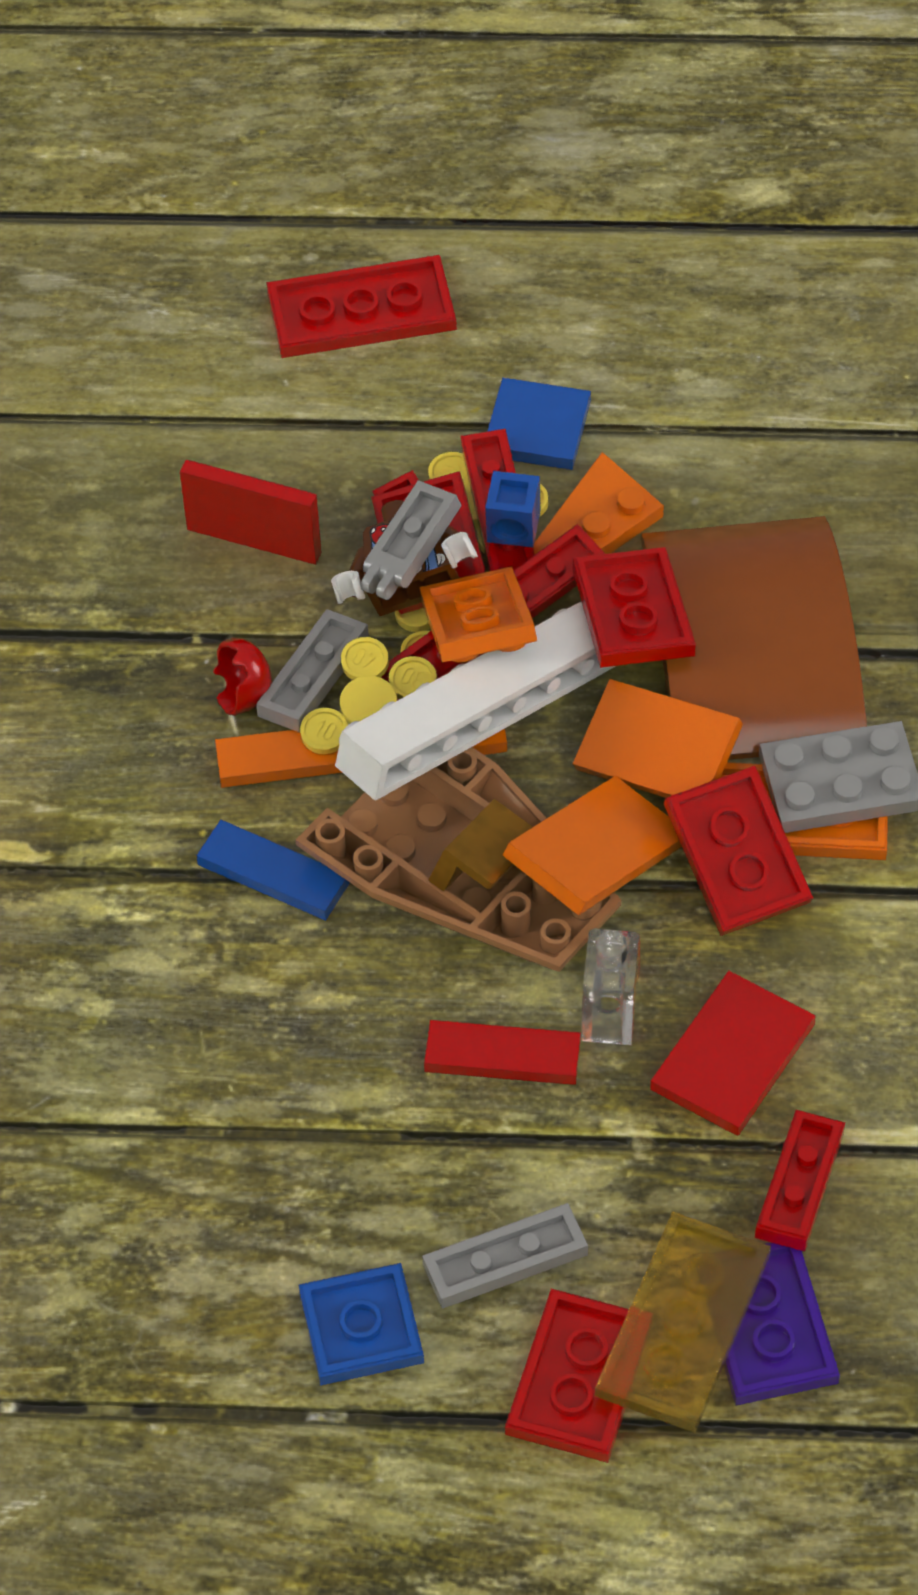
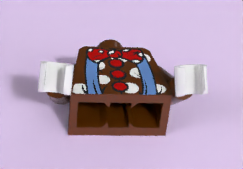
M390 501L382 507L381 512L384 522L365 529L363 532V546L357 550L350 570L341 572L332 578L331 582L338 604L343 603L349 597H357L358 600L365 599V593L361 589V581L366 574L363 570L364 561L404 501ZM448 525L408 587L398 586L389 600L378 597L376 592L373 594L366 593L379 617L422 602L419 587L460 578L455 569L458 567L457 563L470 556L474 559L478 557V554L466 532H458Z

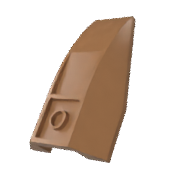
M473 747L376 801L364 792L341 817L329 808H326L295 840L296 846L370 897L558 972L564 968L621 906L622 901L613 892L582 914L577 915L515 865L491 889L485 888L465 872L444 892L428 881L444 849L493 799L500 802L532 827L547 819L497 763Z

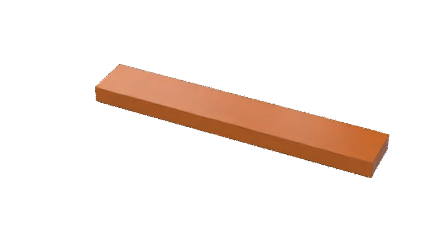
M505 729L474 745L473 748L483 755L507 752ZM294 730L215 739L221 788L342 773L335 767L338 751L330 754L314 753L303 744L300 732Z

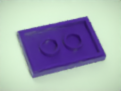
M770 1242L696 1258L695 1268L735 1406L839 1384L840 1374L802 1251Z

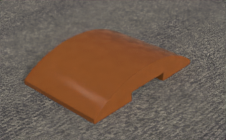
M825 516L641 533L643 550L666 547L696 643L694 657L662 660L665 673L666 696L740 718L743 726L728 760L759 757V747L762 743L867 727L861 669L850 601L837 545Z

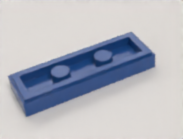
M221 819L196 855L199 866L325 921L349 885L346 879L321 862Z

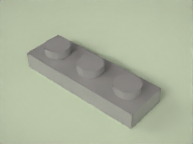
M326 609L271 683L269 689L257 702L258 717L300 732L303 718L309 712L318 708L344 672L341 665L342 650L350 641L356 638L369 637L368 624Z
M566 1203L422 1256L425 1272L443 1309L588 1256V1244L569 1204Z

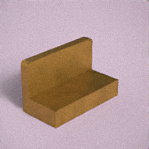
M493 799L444 849L428 881L444 892L465 872L485 888L491 889L514 865L503 856L508 843L531 829L532 826L500 802Z

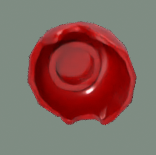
M241 638L225 640L221 642L217 649L218 665L213 669L214 675H219L226 681V688L218 694L217 701L226 714L236 716L257 707V702L272 683V675L264 654L251 641Z

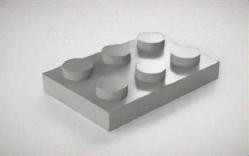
M902 721L760 744L759 757L771 801L785 833L918 811V773Z

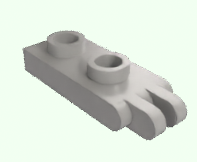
M418 480L365 559L363 570L366 574L361 581V589L370 594L376 592L378 597L389 600L398 586L408 587L462 506L457 495Z

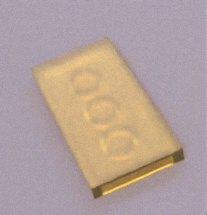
M672 1211L596 1384L595 1396L696 1433L770 1257L771 1246Z

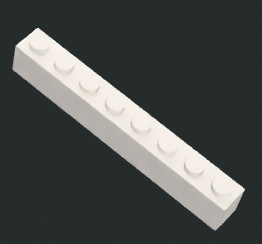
M579 602L568 609L557 611L551 618L536 625V642L527 643L523 648L512 652H502L499 650L486 652L466 664L457 665L451 672L437 680L422 684L413 693L400 700L385 704L379 711L365 719L350 723L342 730L339 737V749L335 767L376 801L616 666L600 668L582 602Z

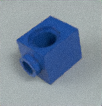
M493 471L485 507L487 542L533 548L541 511L540 476Z

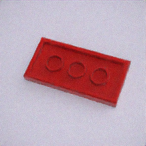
M440 255L266 282L281 358L457 330L456 316Z

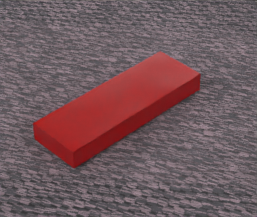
M430 1020L424 1069L425 1072L576 1085L581 1032Z
M795 1110L756 1225L754 1238L806 1251L844 1135L846 1122Z

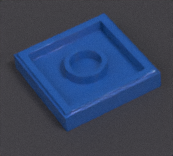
M502 377L488 431L506 429L513 461L573 470L591 403V391Z
M401 1263L299 1284L300 1298L321 1386L424 1363V1354Z

